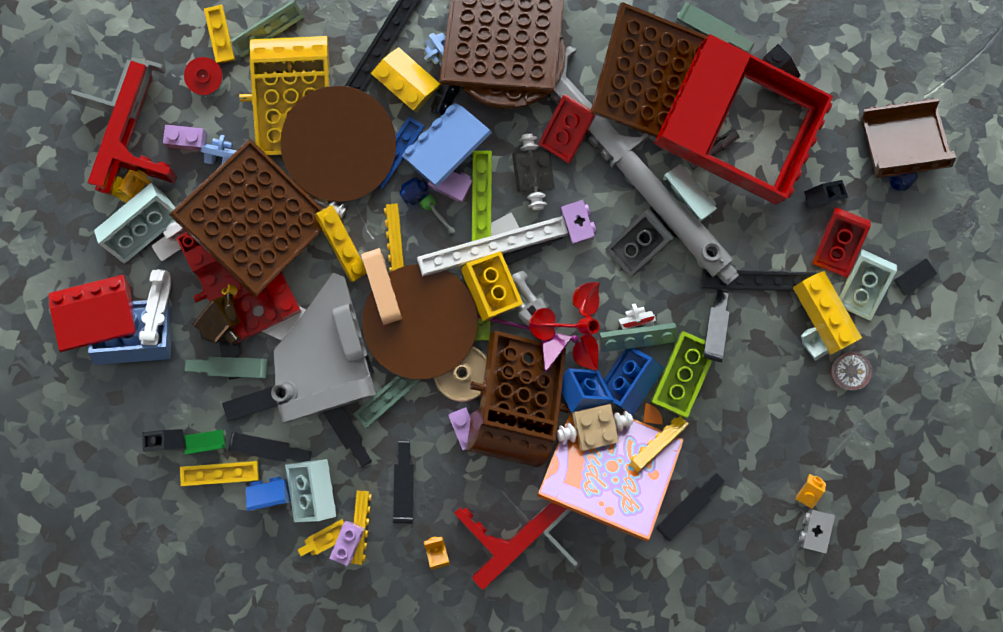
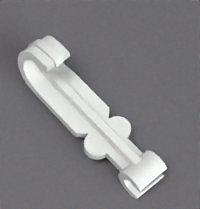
M157 269L151 272L150 282H152L145 309L147 313L142 316V322L146 326L139 336V340H142L141 345L158 344L159 335L157 329L158 325H162L165 322L163 314L166 311L171 290V276L168 271Z

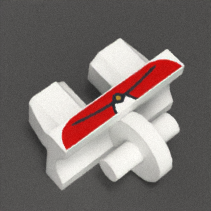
M631 304L632 310L625 312L627 317L618 319L623 330L635 328L638 325H642V327L654 326V321H656L652 311L645 312L644 307L637 308L636 304Z

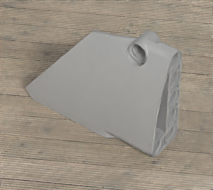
M332 273L297 323L274 349L275 386L272 388L271 394L273 399L277 401L282 423L376 396L365 358L367 356L366 347L346 279L336 273ZM282 388H284L286 391V395L284 398L280 395V390Z

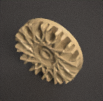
M472 346L466 358L450 372L434 378L438 389L444 396L458 402L471 401L481 396L480 391L470 389V384L472 381L481 384L484 381L487 357L483 352ZM460 370L466 371L464 377L459 376Z

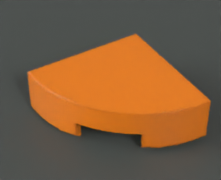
M645 403L643 422L663 425L659 410L653 405Z

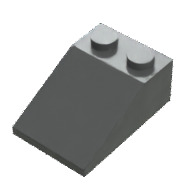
M651 208L644 211L605 249L631 277L677 236Z

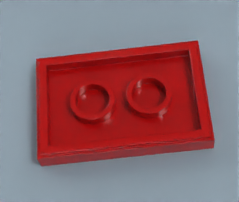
M564 94L538 145L565 162L572 163L596 115L590 113L591 109Z

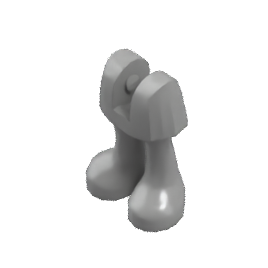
M520 271L512 275L516 288L529 304L525 305L523 303V305L517 307L519 311L518 318L529 326L531 315L538 309L547 308L543 299H537L526 284L527 274L524 271Z

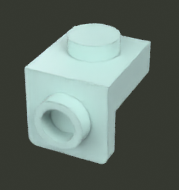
M815 327L807 329L801 335L803 346L815 361L829 353Z

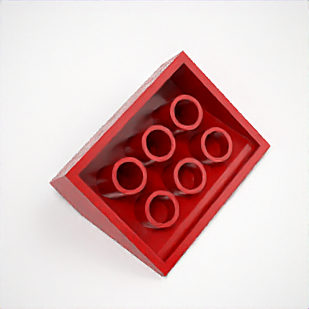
M124 274L49 293L50 312L60 352L136 334L131 287Z

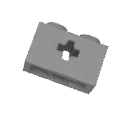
M811 509L808 510V513L805 512L803 518L805 527L804 531L800 532L798 540L801 543L800 547L827 553L835 515ZM817 527L819 533L812 532V528Z

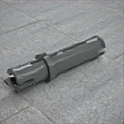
M731 128L721 137L718 136L709 154L714 156L721 150L727 149L729 144L740 138L738 132ZM687 161V164L692 170H695V168L698 167L697 165Z

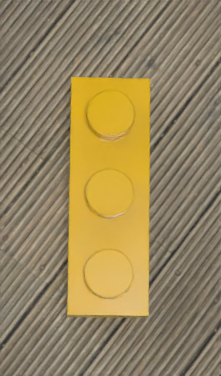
M223 5L205 8L204 13L216 63L222 64L235 61Z

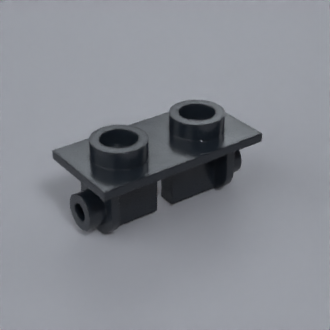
M441 84L438 93L443 95L442 97L435 96L431 105V112L443 115L446 109L452 105L455 96L459 93L460 86Z

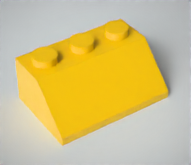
M399 47L383 58L371 72L375 78L415 113L422 108L441 85Z
M501 251L469 262L461 268L483 322L523 305Z

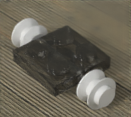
M524 134L518 141L523 142L520 150L526 153H515L512 155L517 192L532 191V194L527 197L532 203L528 207L532 208L533 211L542 210L547 203L543 202L542 199L546 195L540 191L555 189L550 152H534L539 147L534 144V140L537 137L533 136V134Z

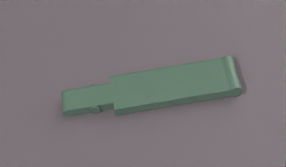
M685 2L677 17V20L707 36L712 34L747 53H750L754 45L752 41L735 33L736 29L688 2Z
M208 357V361L202 359L185 360V371L208 372V376L266 378L267 359Z

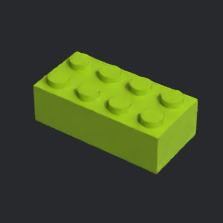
M684 331L680 332L650 403L683 418H688L712 363V360L702 358L705 340Z

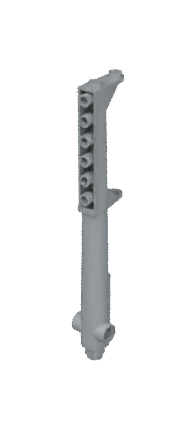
M569 46L565 49L566 61L563 74L555 86V93H550L551 98L558 105L562 96L566 94L591 109L592 104L566 77L567 60L577 52L574 47ZM596 115L586 134L589 137V142L601 150L602 157L606 161L609 160L611 162L610 166L612 168L617 165L693 254L697 264L701 268L706 269L712 277L717 275L724 283L730 284L739 276L737 270L731 265L733 258L683 202L680 203L633 152L651 135L644 134L640 138L621 136L605 118Z

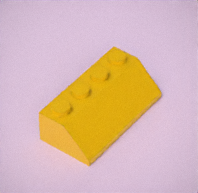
M825 271L817 273L793 287L830 355L862 338Z

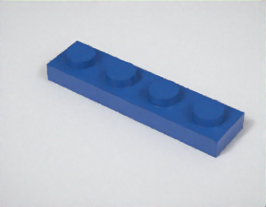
M408 116L396 134L395 159L388 175L378 186L382 190L403 161L402 155L405 153L406 148L416 142L425 128L424 125Z

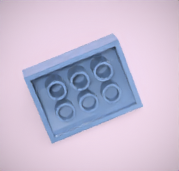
M454 103L446 109L440 118L432 123V126L427 131L420 134L418 140L413 145L406 148L402 157L417 173L438 187L492 132L466 109Z
M169 299L166 311L163 314L165 322L162 325H158L159 340L157 345H141L142 340H139L140 332L144 331L146 326L142 322V316L147 313L145 309L148 300L132 301L136 334L89 345L88 354L93 364L101 365L171 359L172 341Z

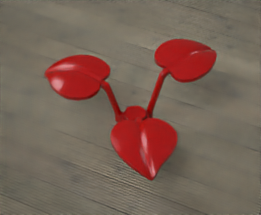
M599 282L584 283L575 290L572 300L573 305L579 308V313L585 317L578 324L555 323V314L549 308L538 309L529 320L531 333L540 340L553 338L555 335L554 327L578 328L584 335L580 337L581 341L575 343L573 347V359L579 366L591 370H597L598 344L592 334H596L599 331L600 324L597 319H592L593 317L588 315L594 314L599 307Z

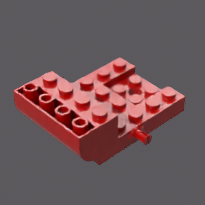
M188 233L177 237V241L192 272L198 276L202 284L203 291L193 296L196 303L206 298L211 302L213 299L224 296L222 290L223 288L228 289V284L237 287V294L234 296V306L240 323L234 331L240 339L234 345L302 312L283 272L255 298ZM255 307H263L264 312L261 316L254 315Z

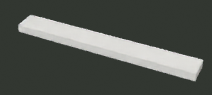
M561 216L419 256L417 261L423 277L465 265L499 251L502 254L568 236L569 233L564 218Z

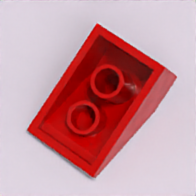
M835 207L812 264L848 278L870 230L871 220Z

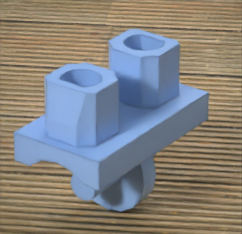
M432 33L425 42L427 47L424 50L427 55L424 59L426 62L432 60L435 65L439 63L442 67L443 46L446 36L444 33L438 35Z
M221 135L219 140L213 139L212 144L214 145L206 144L201 149V152L204 153V163L215 164L217 156L223 157V164L237 151L228 149L231 148L232 143L226 142V136Z

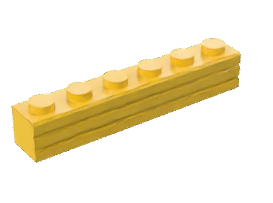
M398 203L386 204V208H384V214L387 215L385 226L388 227L386 237L387 239L389 238L387 248L390 250L388 259L392 266L389 267L390 272L404 267Z
M681 416L675 417L671 421V425H666L662 433L659 432L654 440L651 439L647 443L648 446L646 448L642 447L639 450V454H635L631 458L630 465L639 473L679 436L689 423Z
M357 490L354 524L365 528L351 564L362 565L366 559L364 550L367 548L365 538L368 537L366 526H369V518L367 516L370 514V506L368 505L372 498L370 491Z

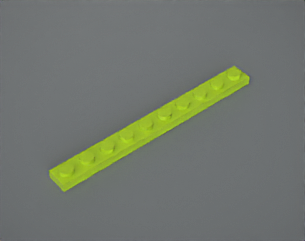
M473 151L472 241L491 236L492 151ZM478 318V330L475 341H489L491 321L483 322L482 319Z

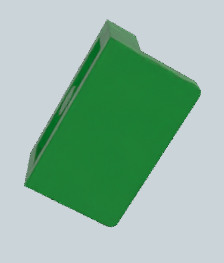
M224 429L184 436L186 444L184 455L226 449Z

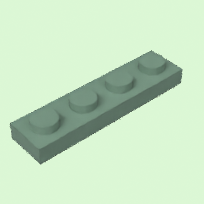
M292 0L230 41L242 58L250 53L251 39H271L305 16L297 3Z
M675 323L601 332L599 348L601 352L675 343L677 327Z
M397 375L353 415L367 429L421 380Z

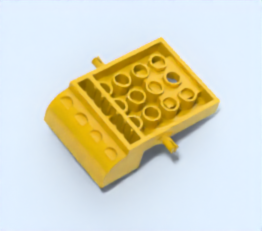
M328 36L250 40L251 94H239V98L247 97L240 99V102H251L253 105L255 144L267 155H282L280 145L281 132L285 119L294 105L310 92L330 86Z

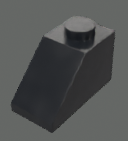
M779 44L762 59L797 78L801 76L792 57Z
M843 180L822 183L804 191L805 200L810 209L849 198Z
M183 429L142 432L143 451L183 449L185 442Z

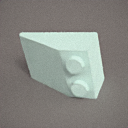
M861 249L839 295L846 310L871 321L897 272V265Z

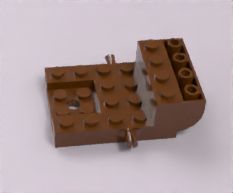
M496 330L490 334L484 381L482 384L474 381L470 384L471 390L481 392L480 408L471 414L466 451L533 467H540L545 464L550 455L552 443L556 441L559 411L569 412L568 405L560 403L566 348H564L545 373L542 342ZM524 354L530 356L531 363L525 362Z

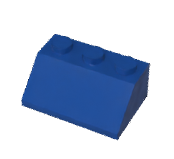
M635 348L624 349L604 379L613 398L611 403L633 416L664 370V367L652 357Z

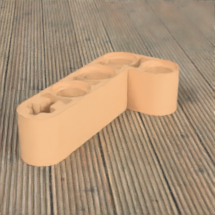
M378 248L362 253L361 256L383 325L402 320L381 249Z

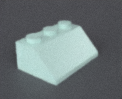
M680 164L667 172L661 182L680 203L683 202L696 218L702 222L717 209L715 207L716 202L711 196L707 197L705 195L703 186L698 181L695 182L692 179V173L686 166L683 167Z
M313 460L285 465L294 522L321 521L336 517L328 460Z

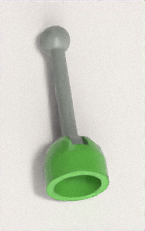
M429 194L419 204L425 210H432L448 229V233L453 235L455 229L450 227L435 209L436 201Z

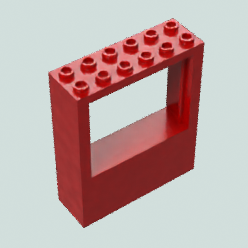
M709 34L700 44L654 144L776 205L792 196L794 182L799 180L802 174L800 169L809 159L810 154L808 151L817 141L816 133L822 129L825 123L823 118L833 105L831 103L833 96ZM744 77L808 109L774 186L709 154Z

